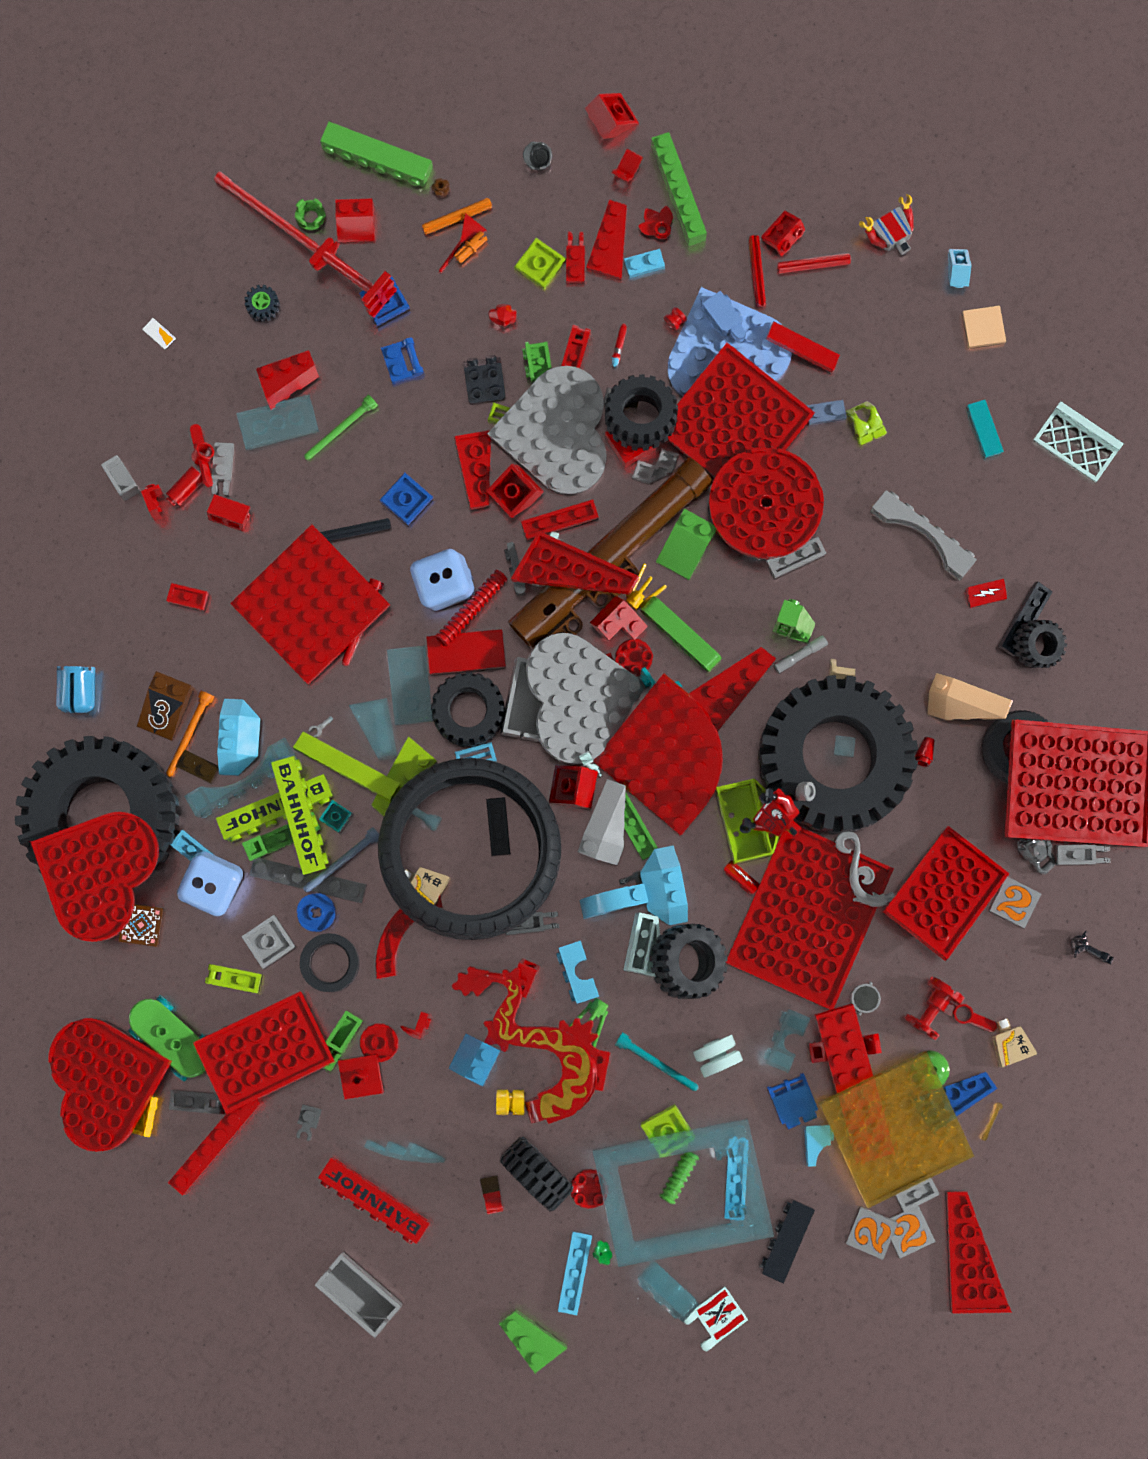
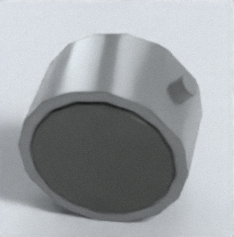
M870 981L869 984L856 986L850 993V1003H853L855 1010L858 1011L857 1015L861 1016L862 1013L873 1012L880 1005V992L875 986H872L873 983Z

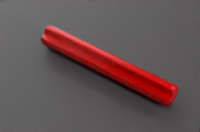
M758 235L749 236L755 303L756 307H765L766 298L760 241Z
M849 253L779 262L777 269L778 273L847 265L851 263V256Z

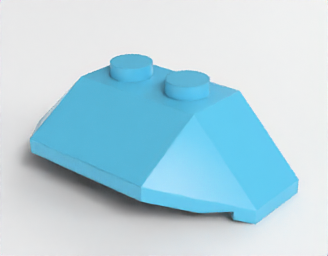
M224 699L219 720L217 750L219 775L239 776L258 757L260 718L243 699Z
M674 846L654 849L640 872L642 884L644 883L648 898V903H646L647 911L668 925L688 922V903L681 867Z

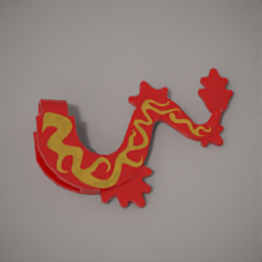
M470 966L467 968L468 974L458 973V980L452 984V988L454 990H461L464 996L469 995L471 991L474 992L475 996H479L492 982L503 984L508 989V995L496 1011L493 1020H486L483 1023L488 1029V1035L484 1043L488 1045L497 1044L503 1052L508 1050L509 1044L546 1049L553 1052L560 1059L562 1076L559 1082L545 1088L537 1094L538 1096L524 1102L530 1123L533 1124L547 1120V1123L550 1124L573 1116L578 1110H581L590 1101L597 1084V1069L593 1056L598 1055L599 1050L592 1046L591 1043L599 1036L597 1033L591 1032L594 1022L589 1020L582 1024L580 1018L577 1017L574 1019L572 1026H569L565 1020L559 1022V1028L551 1026H519L515 1023V1016L522 998V986L526 983L524 979L520 978L521 970L519 967L511 972L508 969H504L502 973H496Z

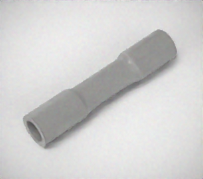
M821 635L805 647L782 658L773 665L776 671L781 673L806 656L828 645V642Z

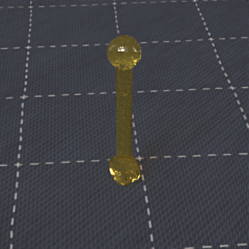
M996 1103V1109L982 1136V1140H987L997 1114L1003 1108L1002 1103Z

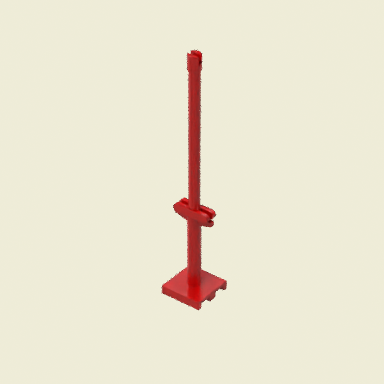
M221 172L215 175V182L228 189L314 252L309 260L312 268L318 271L329 264L367 292L361 301L371 317L374 318L397 291V288L393 286L394 281L390 279L391 275L386 271L373 284L335 256L340 245L337 241L334 243L333 239L329 237L321 246L232 182L226 175Z

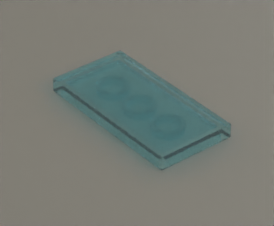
M310 395L279 402L272 410L267 405L236 413L245 449L250 450L318 432L319 429Z
M416 646L387 650L395 726L432 722L426 647Z

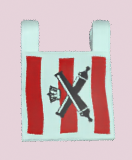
M723 1287L682 1317L685 1324H690L698 1317L711 1337L701 1343V1348L704 1351L710 1350L715 1344L748 1321L726 1287Z

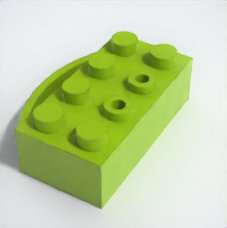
M754 778L716 787L715 791L733 864L771 856L775 851L778 836L774 835L773 838H770L768 836L769 832L755 831L753 828H751L749 833H742L740 831L742 820L750 818L754 822L753 818L763 806L759 796L765 793L766 789ZM730 813L734 814L733 818L729 817ZM738 832L739 836L735 837L733 833Z

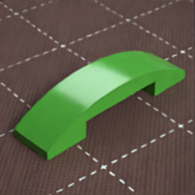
M319 823L318 826L315 827L316 831L321 830ZM286 824L262 836L259 835L243 842L242 845L249 860L252 861L289 846L294 842L289 824Z

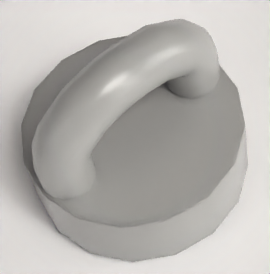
M799 783L795 791L796 798L799 801H812L815 797V786L813 783Z

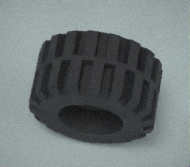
M1051 620L1027 621V624L1021 625V629H1017L1016 633L1018 635L1014 636L1013 641H1016V645H1013V649L1017 650L1015 655L1020 657L1019 661L1031 668H1050V666L1057 665L1056 662L1062 660L1061 655L1066 653L1064 647H1067V643L1064 640L1067 638L1066 635L1062 634L1064 630L1058 628L1059 625ZM1039 634L1043 636L1045 641L1041 654L1038 653L1035 646L1036 638Z

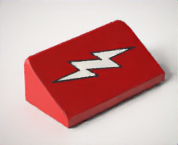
M1004 579L970 586L965 590L970 608L1007 599Z
M732 860L723 869V872L749 895H753L758 889L760 883L740 866L733 864Z

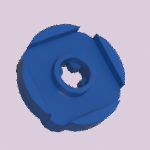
M321 893L305 896L297 906L298 921L303 928L311 932H322L328 929L336 917V908L333 901ZM319 907L321 909V916L313 918L312 909Z

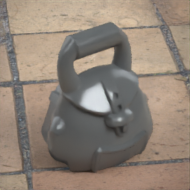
M1021 838L1018 841V851L1034 865L1040 874L1046 875L1056 865L1054 855L1051 852V840ZM1049 857L1050 860L1041 868L1040 862Z

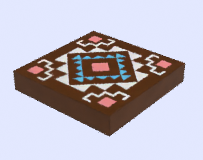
M134 904L132 917L126 927L120 932L119 942L158 947L164 908Z

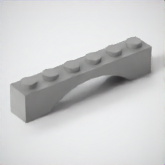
M886 490L870 511L884 523L906 525L924 534L939 551L945 570L959 581L977 560L971 551L961 548L957 540L944 535V531L940 527L931 525L927 517L918 515L910 504L901 502L898 495L892 491L888 492Z

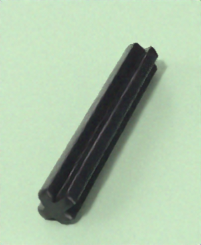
M389 518L322 531L320 533L330 542L391 529V523Z

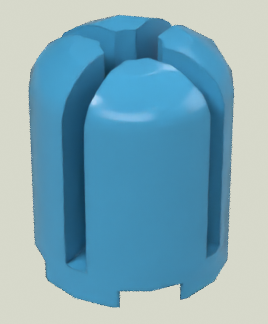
M57 666L56 705L59 710L65 713H87L93 710L95 706V667H91V671H88L89 667L64 666V670H61V667Z

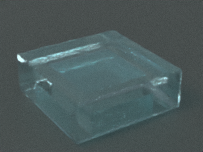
M836 735L833 755L853 758L856 738Z

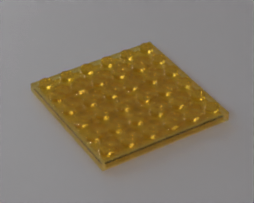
M926 1051L819 1102L868 1208L975 1157Z

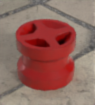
M674 307L670 314L664 316L665 322L675 331L679 329L681 323L687 321L684 313L677 307Z

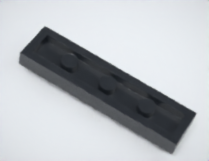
M1034 582L998 647L1011 656H1016L1015 652L1017 650L1013 649L1016 641H1013L1014 636L1018 635L1016 633L1017 629H1021V625L1027 624V621L1038 619L1053 591L1040 582Z

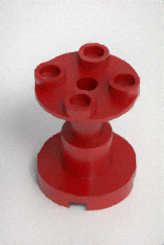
M931 976L927 983L934 991L927 1000L929 1006L920 1019L908 1013L904 1019L911 1023V1026L915 1029L923 1030L927 1036L936 1041L940 1035L929 1026L938 1012H944L951 1001L961 1005L965 998L958 991L954 993L955 991L951 989V986Z

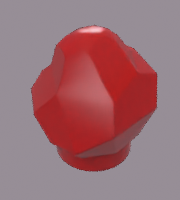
M500 304L495 309H491L488 312V316L496 325L506 327L509 324L514 325L516 310L511 309V306L508 304Z

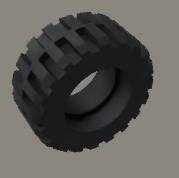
M639 374V377L631 375L628 376V380L623 378L618 381V386L614 385L611 388V393H608L605 403V425H607L609 434H613V439L616 442L621 441V446L625 448L631 446L632 450L636 451L637 448H642L643 451L649 450L651 446L653 449L659 447V442L664 444L668 440V436L673 434L674 427H676L678 405L676 396L672 395L673 390L670 386L665 387L663 380L657 381L655 376L650 375L649 378L645 377V374ZM647 402L657 409L659 416L649 423L640 424L629 420L624 415L623 410L631 403Z
M459 672L452 678L450 676L446 678L443 684L440 683L437 687V692L432 697L431 711L433 722L444 738L450 743L458 744L461 747H476V745H483L487 740L495 737V733L502 726L505 705L499 688L493 684L491 679L485 678L479 673L472 674V672H466V674H461ZM462 693H476L486 704L484 719L473 727L458 725L450 714L452 701Z
M695 923L676 925L663 931V935L658 936L656 939L657 944L652 947L654 953L653 956H650V962H653L651 972L655 973L656 977H654L656 984H661L660 989L663 992H668L669 996L677 997L678 999H699L711 995V992H715L719 988L718 984L722 983L725 978L723 973L727 972L725 962L728 961V958L724 954V951H726L724 944L721 945L720 943L721 938L718 935H714L715 932L711 928ZM687 943L695 949L699 959L697 973L691 980L684 976L679 965L680 952Z
M519 1137L500 1157V1163L548 1211H554L573 1192L574 1186L525 1137Z

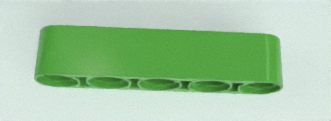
M653 596L640 609L652 623L705 671L710 672L722 659L707 642L657 597Z

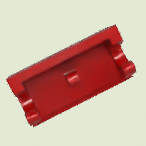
M214 494L207 510L208 520L244 532L250 517V506Z

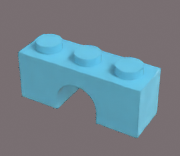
M581 941L558 948L559 952L556 955L559 964L563 963L566 970L562 972L565 982H570L572 988L568 990L571 1000H576V1003L579 1004L599 997L593 978L581 980L575 975L576 965L587 960Z

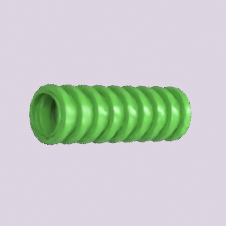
M687 1149L683 1151L684 1155L680 1156L681 1160H678V1166L674 1167L676 1170L672 1171V1177L668 1178L670 1181L669 1183L666 1182L663 1194L660 1193L659 1195L660 1198L670 1204L676 1203L675 1199H678V1193L682 1192L680 1189L684 1188V1182L688 1181L686 1179L687 1176L690 1177L691 1174L689 1173L693 1171V1165L696 1166L695 1161L699 1160L696 1154Z

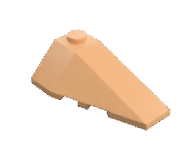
M936 673L929 690L928 715L943 720L1006 719L1013 701L955 678Z

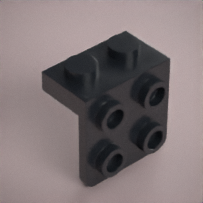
M490 355L486 356L485 359L469 358L463 362L468 401L470 403L502 400L506 397L500 357Z

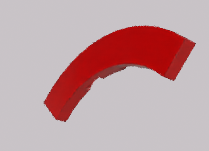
M440 895L435 906L443 908ZM401 909L389 920L381 935L376 954L375 969L377 979L396 976L395 962L398 946L405 932L414 923Z

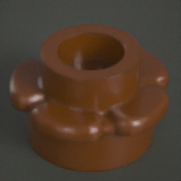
M438 178L432 184V191L438 196H445L450 190V184L446 179Z

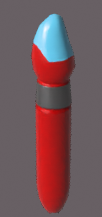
M625 323L620 326L614 354L612 355L613 367L617 366L620 361L627 329Z

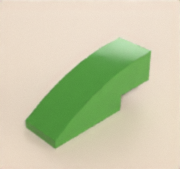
M345 1011L326 1040V1044L335 1062L322 1069L330 1074L363 1022L348 1011Z

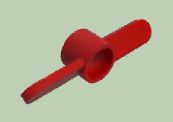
M193 424L190 427L194 446L191 458L195 464L199 465L203 483L209 488L213 486V481L208 463L214 455V449L210 444L204 442L200 425Z
M950 1002L943 1012L952 1016L953 1020L959 1024L969 1023L988 1032H995L997 1029L995 1021L974 1013L973 1009L967 1004L955 1005ZM959 1007L968 1009L969 1017L966 1021H960L957 1018L956 1011Z

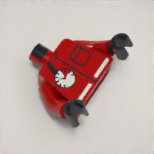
M770 788L765 790V793L761 794V802L764 804L753 818L754 822L750 818H744L740 825L742 833H749L751 828H753L755 831H765L776 836H780L787 830L795 837L802 829L794 821L799 814V810L794 805L792 798L785 795L779 788L774 793Z

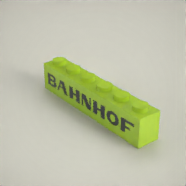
M292 756L271 762L303 875L326 869V864L329 863L327 853H323L321 845H324L321 833L317 834L315 828L318 826L316 815L312 816L310 808L313 807L310 796L307 797L305 789H308L305 778H301L299 772L302 770L300 760Z
M324 774L306 781L308 789H305L307 797L310 796L313 806L328 804L331 802L330 799L334 798ZM278 792L217 817L216 820L224 840L235 842L241 839V835L246 833L248 835L259 832L258 828L266 826V828L272 827L277 824L278 820L283 818L287 820L280 793Z

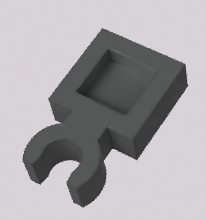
M302 1104L297 1124L302 1125V1128L298 1130L297 1138L301 1137L302 1132H306L308 1134L306 1141L311 1140V1127L317 1129L322 1109Z

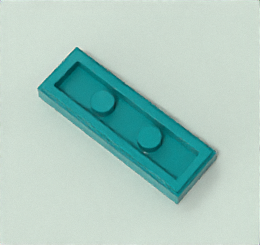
M986 400L968 404L967 410L984 458L1002 454L1004 450Z

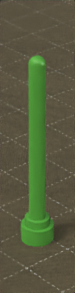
M369 394L364 397L362 405L306 452L304 458L310 460L363 413L370 410L373 411L378 406L375 400Z

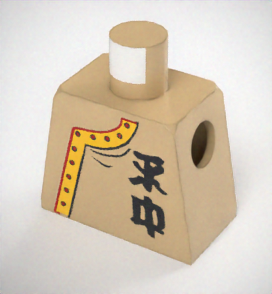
M419 867L416 874L407 869L405 870L409 881L420 895L433 905H436L437 899L442 895L450 878Z
M1008 1018L997 1022L1001 1033L993 1035L992 1039L999 1067L1008 1066L1037 1054L1021 1026L1011 1028Z

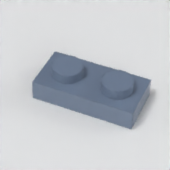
M844 400L806 405L815 412L808 421L809 425L841 421L847 418Z

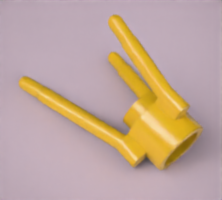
M645 563L642 565L639 571V580L646 567ZM650 576L639 591L635 590L637 582L631 594L626 595L627 599L625 601L637 610L639 607L642 608L653 596L661 593L667 586L663 585L643 600L645 596L642 592L651 582L652 577Z

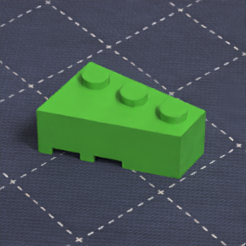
M516 1309L499 1322L501 1328L534 1373L567 1349L566 1344L559 1341Z

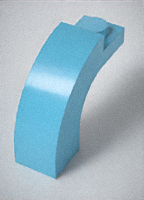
M643 883L599 893L579 901L583 918L587 919L612 911L648 903V898Z

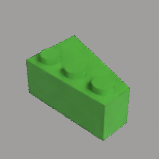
M793 599L784 600L772 632L808 644L815 622L805 608L799 605L798 601Z

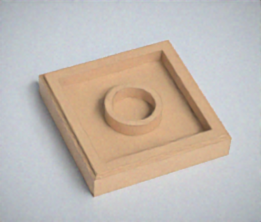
M1000 306L965 310L962 312L968 349L1006 343Z

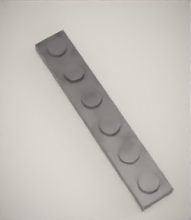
M257 858L252 862L249 876L303 889L307 883L320 873L312 872L303 875L301 868ZM329 876L311 891L362 904L367 885Z

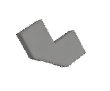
M661 448L656 466L638 460L632 479L650 485L672 474L675 470L679 454Z

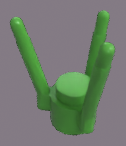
M595 998L593 1002H589L587 1007L577 1017L581 1019L589 1011L592 1014L589 1020L593 1021L595 1017L600 1018L596 1031L598 1036H600L605 1017L608 1014V1011H606L608 1005ZM599 1037L593 1041L592 1046L596 1047Z

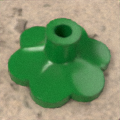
M603 1241L596 1243L592 1255L599 1264H610L612 1252L609 1250V1244L607 1242L603 1243Z

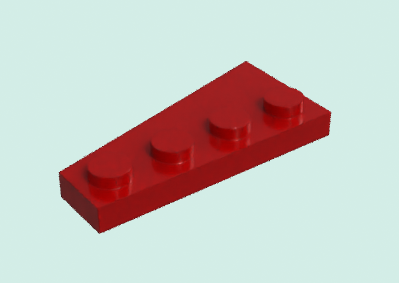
M609 200L586 270L622 281L626 204Z
M490 430L454 437L470 510L489 506V494L486 490L490 487L491 437L487 434Z

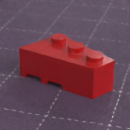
M309 350L256 368L271 410L283 399L287 400L290 394L297 389L301 390L319 377Z

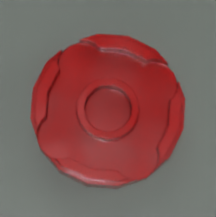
M383 1023L368 1026L360 1037L362 1054L364 1056L377 1054L379 1062L391 1059L396 1054L399 1046L396 1032L390 1026Z

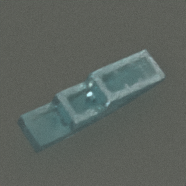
M369 1139L364 1148L379 1154L406 1161L444 1163L447 1159L413 1142H410L408 1147L405 1148L393 1141H388L385 1147Z

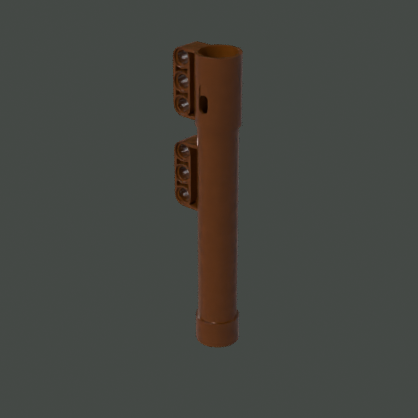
M688 457L672 472V475L587 553L622 569H630L639 577V571L629 560V557L694 498L697 499L713 484L712 479L699 463ZM546 586L508 620V624L532 650L541 640L558 632L577 635L583 627V622L573 610L585 597L596 608H604L615 596L621 594ZM599 594H602L605 597V603L603 605H600L597 602V596ZM550 605V612L544 615V608ZM572 619L578 625L575 630L569 628V622Z

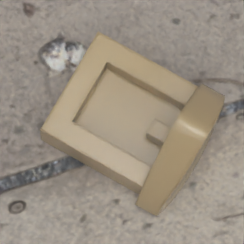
M830 659L829 675H836V679H844L847 675L855 677V669L837 667L836 659Z

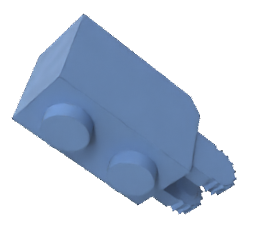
M719 291L702 303L701 310L721 336H728L730 334L736 343L741 344L746 336V332L742 327L743 316L738 309L735 310L732 307V302L728 295H724Z

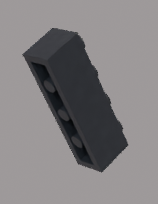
M794 1199L786 1202L783 1213H785L783 1220H779L775 1227L777 1234L768 1243L767 1257L763 1256L760 1262L761 1274L784 1284L815 1209Z

